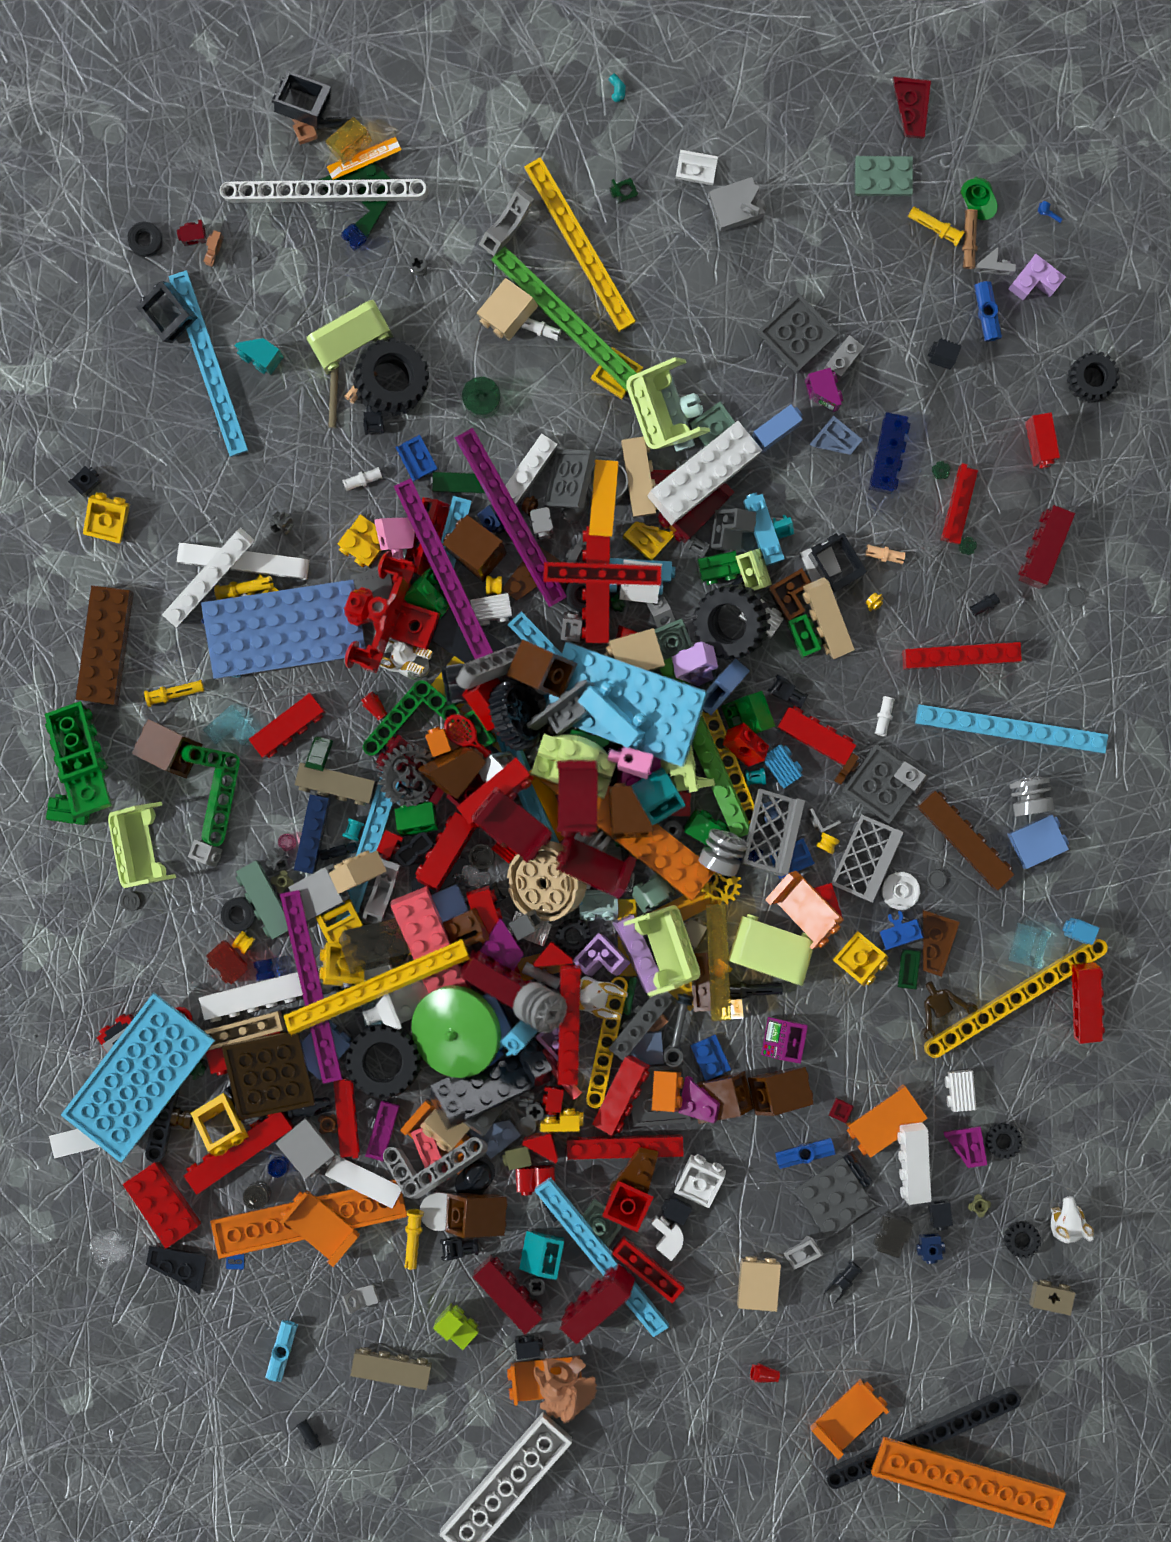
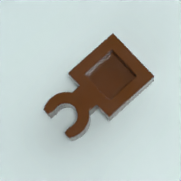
M851 753L848 761L842 766L840 772L835 777L834 781L836 783L842 784L848 773L855 771L859 765L857 761L859 756Z

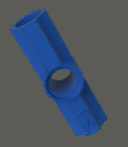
M985 281L975 284L974 288L979 309L978 317L981 320L985 342L1001 339L1002 335L997 314L998 306L995 303L991 281ZM984 308H990L992 315H986Z
M831 1138L808 1144H800L797 1147L775 1152L779 1169L801 1163H810L812 1160L835 1155ZM803 1149L810 1150V1155L807 1158L800 1157V1152Z

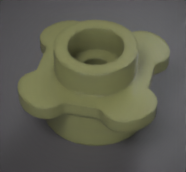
M285 870L280 871L279 875L271 878V883L277 887V892L283 893L286 888L294 884V881L290 879Z
M976 1194L973 1202L968 1204V1209L977 1213L978 1217H984L988 1208L991 1207V1202L984 1200L980 1194Z

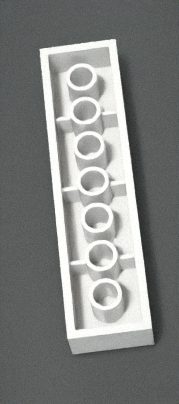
M542 1412L441 1527L440 1536L447 1542H486L571 1445L572 1437L547 1414Z

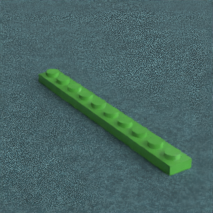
M504 246L491 259L492 262L519 288L532 296L538 307L627 392L626 383L628 378L637 373Z
M672 657L664 660L665 666L660 668L662 675L689 685L688 682L676 678ZM702 715L700 716L692 741L693 747L708 779L714 778L715 785L711 786L730 832L738 837H743L748 834L750 823Z

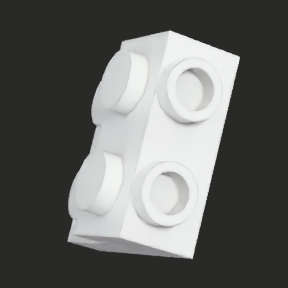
M690 1155L674 1193L710 1208L725 1178L726 1170L719 1163L711 1164L706 1162L705 1157L702 1155Z

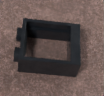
M288 71L286 77H282L278 93L275 92L273 95L274 112L317 128L330 102L331 86ZM291 88L318 97L311 111L285 102Z
M164 281L154 285L153 290L144 296L136 307L160 339L167 343H173L198 318L173 285ZM165 293L181 312L166 329L161 326L149 310Z
M835 533L827 538L828 542L822 545L819 543L811 548L812 552L808 555L821 578L824 577L829 581L833 593L867 573L844 533L839 536ZM839 543L855 571L833 583L817 555Z

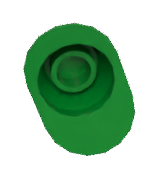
M977 176L964 182L961 194L968 209L978 210L977 219L988 220L994 217L998 204L989 181Z

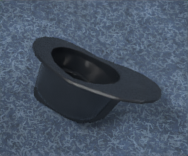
M481 1157L465 1167L455 1180L456 1192L483 1194L495 1177L493 1163L487 1158Z

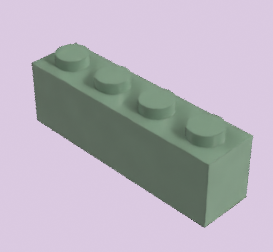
M259 860L236 871L238 875L236 880L240 886H244L246 899L249 903H253L256 908L254 910L255 916L264 923L263 930L266 936L275 939L288 932L282 903Z

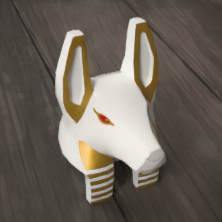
M389 639L388 643L393 645V650L390 658H382L380 663L382 668L388 671L399 672L412 680L420 679L429 673V660L433 654L431 650L427 649L426 651Z
M585 976L580 979V1010L588 1011L603 1019H621V1014L609 1010L605 1005L609 994L627 997L628 993L613 983L600 982Z
M1068 1196L1063 1199L1062 1210L1059 1207L1051 1208V1229L1054 1237L1065 1243L1077 1242L1083 1237L1088 1241H1093L1094 1230L1086 1223L1084 1213L1077 1206L1074 1197Z

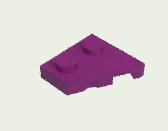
M501 918L491 931L489 940L480 949L481 952L513 971L524 955Z
M690 1076L685 1077L682 1091V1107L679 1108L678 1113L713 1124L716 1123L720 1103L715 1098L710 1097L704 1088L696 1085L692 1081L693 1078Z
M981 1126L944 1131V1136L968 1168L987 1165Z

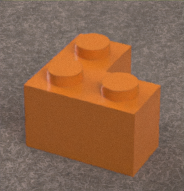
M439 727L428 730L429 734L425 735L434 758H438L460 747L451 742L446 736L444 729Z

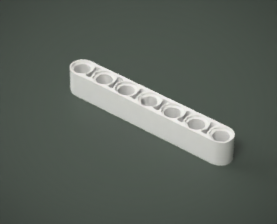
M179 543L176 562L205 567L221 548ZM245 551L229 570L307 580L310 560Z

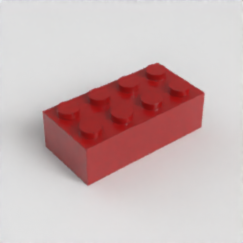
M160 1161L152 1163L122 1184L165 1249L201 1224V1221Z

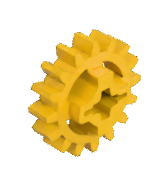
M715 872L713 883L708 885L707 882L704 885L705 888L701 889V892L707 893L705 899L711 897L710 903L713 904L717 900L718 905H721L722 901L727 905L729 904L728 899L735 901L734 894L740 895L737 888H741L742 885L737 884V881L741 880V877L731 876V878L726 879L722 877V874ZM719 879L722 882H726V885L723 886V891L716 887ZM734 884L732 892L728 895L727 890L729 886ZM711 891H718L721 897L714 896Z

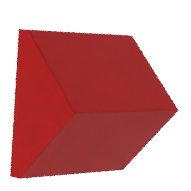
M553 941L548 944L534 961V967L573 964V958Z
M538 1132L524 1137L522 1145L557 1163L558 1152L552 1132Z
M618 1180L609 1195L602 1216L638 1232L653 1200V1196Z

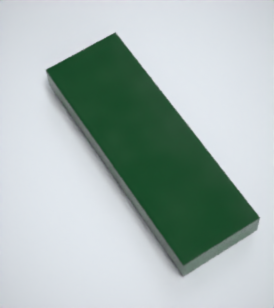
M433 472L432 492L486 494L474 473Z

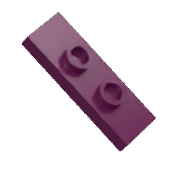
M381 1100L365 1157L384 1162L383 1153L389 1146L400 1105Z

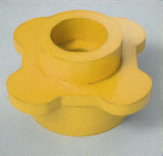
M873 593L866 600L865 604L870 612L877 610L883 604L884 598L882 594Z

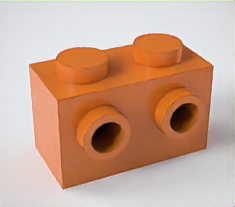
M654 1071L652 1110L679 1111V1108L682 1107L680 1088H683L684 1083L681 1072Z

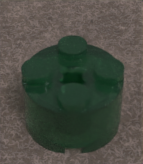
M475 377L465 384L462 391V400L468 413L479 419L493 416L501 405V395L497 384L487 377ZM481 394L484 395V401H480L479 396Z

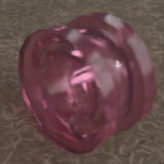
M283 834L278 839V845L283 850L290 851L295 847L296 839L291 834ZM284 837L292 840V844H289L290 847L288 848L282 844V840L285 841Z

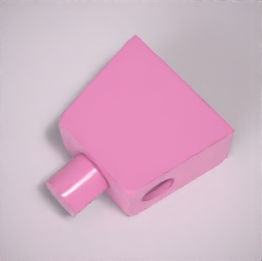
M381 518L375 520L381 550H391L392 558L403 559V550L413 548L415 531L409 518Z
M623 747L622 752L610 750L607 761L617 763L618 770L648 779L653 763V755ZM628 758L633 760L631 763L625 762Z

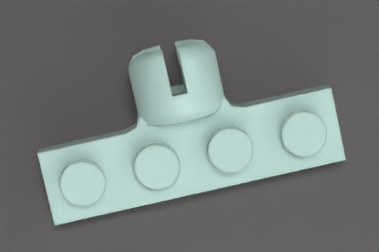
M672 377L671 384L661 390L673 426L683 423L689 427L688 421L703 413V406L698 404L701 400L695 393L679 397ZM691 439L684 443L676 444L674 447L676 452H680L694 447L695 443Z

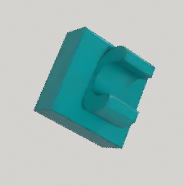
M782 515L783 520L776 521V518H773V526L778 539L794 534L793 522L786 515Z

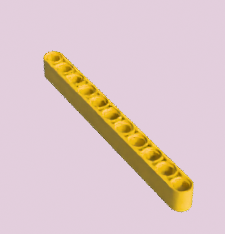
M1095 939L1092 945L1082 944L985 1004L977 1011H974L927 1040L924 1044L925 1053L933 1058H938L1071 976L1073 964L1094 962L1105 955L1108 950L1107 943L1101 939ZM1099 942L1101 949L1095 953L1093 945ZM1082 952L1085 956V959L1083 962L1079 963L1077 961V955ZM1066 962L1068 964V970L1065 973H1062L1060 970V966L1062 963ZM1050 972L1052 975V980L1049 983H1046L1044 981V976L1046 973ZM1030 983L1036 985L1033 993L1028 992V985ZM1014 993H1018L1020 996L1019 1001L1013 1003L1011 1000V996ZM998 1003L1003 1004V1011L1000 1013L995 1012V1006ZM982 1013L987 1015V1020L984 1023H980L978 1020L979 1015ZM969 1023L971 1030L968 1033H963L962 1026ZM953 1033L954 1041L947 1043L946 1036ZM936 1043L938 1045V1051L936 1053H930V1045Z

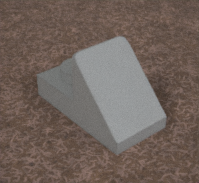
M997 247L976 265L974 272L1012 276L1015 273L1016 264H1011V261L1008 260L997 262Z
M806 1236L801 1243L786 1250L784 1255L792 1267L797 1269L821 1257L823 1252L813 1238Z

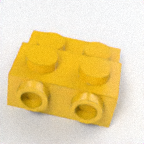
M95 493V495L90 496L83 534L120 544L122 542L124 526L128 519L130 504L125 503L126 500L120 497H115L114 500L109 499L104 493Z
M361 514L337 543L340 547L339 551L347 557L349 555L355 557L354 562L362 568L365 565L370 568L382 552L375 524Z
M857 931L833 961L865 987L866 984L869 986L875 981V974L878 970L883 971L887 967L889 957Z
M326 943L324 949L320 950V961H323V967H320L319 978L323 979V985L342 986L343 983L359 984L364 982L365 946Z
M564 1108V1111L560 1113V1119H556V1116H545V1119H541L540 1132L579 1131L580 1126H583V1112L575 1111V1108Z

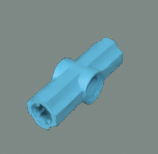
M281 1321L265 1376L271 1381H282L298 1324L292 1321ZM278 1347H283V1348H285V1349H286V1354H285V1355L279 1354V1353L277 1352V1348H278Z

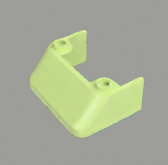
M370 300L314 331L306 339L328 375L330 371L339 366L340 358L372 340H387L388 338H393L375 301Z
M674 357L632 375L627 380V390L645 442L652 449L684 443L710 432V429L705 427L690 430L683 423L673 426L661 390L667 388L672 382L670 370L685 364V359Z
M162 802L125 808L111 812L108 816L119 881L124 888L176 878L175 874L166 876L165 866L160 862L155 863L148 825H151L156 817L153 808L162 806Z
M671 905L624 922L625 926L635 923V929L638 933L648 935L659 968L653 979L657 989L649 992L648 996L675 989L700 977V969L677 906Z

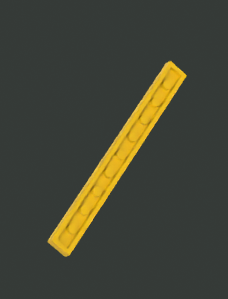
M540 157L524 166L525 171L618 332L636 323L542 158Z
M463 940L457 941L284 1015L290 1035H293L470 959Z

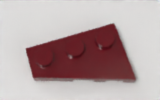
M893 76L892 80L904 136L924 139L931 81Z

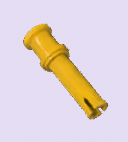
M913 206L908 215V218L938 233L941 239L945 238L954 243L955 247H957L965 233L963 230L959 231L952 227L951 223H943Z
M271 576L242 583L232 581L224 586L218 584L214 587L215 597L217 600L230 597L235 598L239 597L240 594L273 588L274 583L266 584V582L273 581Z
M202 680L170 688L162 686L160 689L150 692L146 690L144 695L147 706L152 707L153 704L168 703L169 699L204 692Z
M419 1209L407 1210L408 1225L405 1227V1231L408 1234L404 1267L410 1270L417 1268L419 1234L423 1230L421 1219L424 1216V1212Z

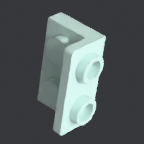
M586 890L582 900L583 904L579 905L581 920L594 921L595 919H604L610 921L618 917V898L603 891Z

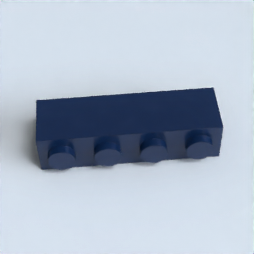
M316 795L309 796L294 866L296 871L310 874L316 872L331 802L330 798Z

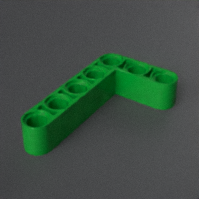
M424 680L417 681L365 740L363 751L369 756L378 755L385 748L389 739L398 733L423 703H426L444 720L447 718L446 713L448 710L454 709L459 715L460 711L454 705L448 706L446 698ZM421 684H425L428 688L427 692L423 695L417 691L418 686ZM440 697L442 704L439 707H434L432 705L433 698ZM407 699L415 701V706L412 709L405 707ZM396 713L402 715V721L398 724H395L392 720L393 715ZM382 728L389 729L390 734L387 738L380 736ZM370 742L377 744V750L373 753H370L367 749Z
M187 745L181 751L184 761L215 767L201 838L206 844L219 846L225 839L240 759L234 753ZM192 750H195V757L191 759L190 753ZM212 753L213 760L209 762L208 756ZM228 757H230L231 762H230V764L227 766V765H226V759H227ZM224 776H226V777H227V781H226V783L223 785L222 779H223ZM222 794L223 801L219 803L218 798ZM218 813L219 820L215 822L214 817ZM215 832V839L211 841V834Z

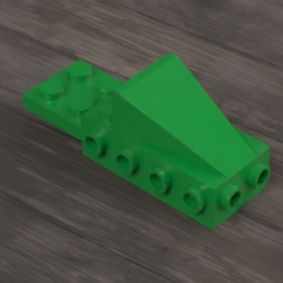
M79 701L46 713L47 723L45 727L48 734H50L51 740L49 742L55 753L54 761L59 769L58 777L60 782L65 785L74 819L111 807L112 804L104 778L106 776L104 770L109 768L101 754V745L95 738L97 730L94 724L91 723L93 715L90 708H86Z

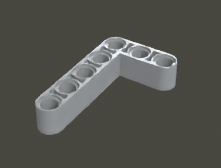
M520 643L464 664L456 679L458 685L464 689H470L507 674ZM534 688L535 691H537V692L540 693V694H543V695L548 694V693H546V692H543V691H541V690H538V689Z
M470 1138L418 1174H416L406 1154L401 1149L395 1147L387 1148L383 1153V1159L404 1196L418 1199L487 1153L488 1145L482 1139ZM479 1142L480 1149L475 1152L474 1145ZM396 1152L397 1159L392 1161L391 1156ZM463 1153L464 1160L459 1163L458 1155ZM447 1163L448 1170L446 1173H443L442 1166ZM405 1168L407 1174L404 1178H402L401 1171ZM428 1174H431L432 1181L427 1184L426 1177ZM412 1185L416 1186V1191L414 1194L410 1193V1188Z

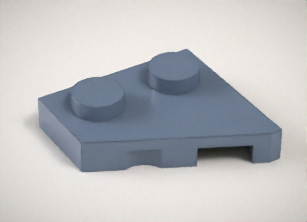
M832 416L810 445L851 455L863 439L835 416Z
M510 1119L493 1123L484 1137L471 1128L469 1129L474 1138L482 1139L487 1143L488 1150L486 1154L490 1159L521 1136Z

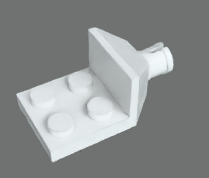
M421 979L377 998L374 1008L362 1012L367 1026L383 1021V1024L396 1029L402 1028L400 1023L412 1019L417 1005L428 995L423 980Z

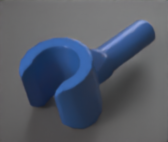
M1043 201L1039 204V214L1048 215L1059 223L1062 221V218L1049 210L1051 206L1049 202Z

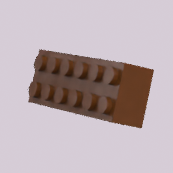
M91 585L75 700L118 706L134 592Z

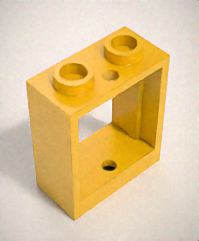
M224 1093L191 1112L208 1152L214 1156L223 1155L227 1152V1149L241 1144L245 1138L249 1137L242 1121H239L237 1110L232 1100ZM226 1110L235 1130L213 1143L204 1122Z

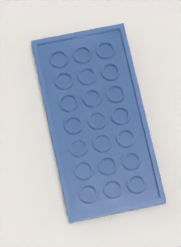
M347 580L202 602L201 607L213 679L345 659L347 648L354 641L359 642V648L365 649L362 625L358 627L349 624L344 613L349 594L355 590L354 581Z

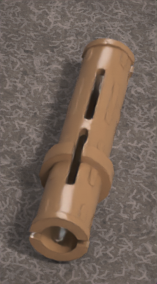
M968 209L965 210V241L962 247L964 252L963 268L974 269L975 255L978 251L976 246L978 210Z

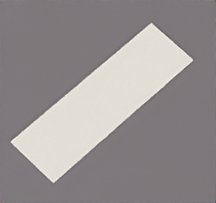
M79 1129L49 1136L54 1158L100 1147Z
M335 1154V1159L328 1167L325 1176L393 1208L401 1192L397 1184Z

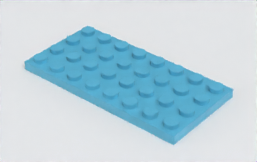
M566 642L561 657L577 663L566 692L572 690L576 683L582 680L593 682L598 688L605 681H610L615 686L606 695L631 720L638 713H643L648 718L640 726L646 733L642 737L643 742L637 748L634 747L632 749L652 754L654 757L684 767L708 692ZM549 694L546 707L560 698ZM590 713L573 725V727L622 744Z
M153 993L62 1112L61 1116L122 1163L215 1040L159 995Z

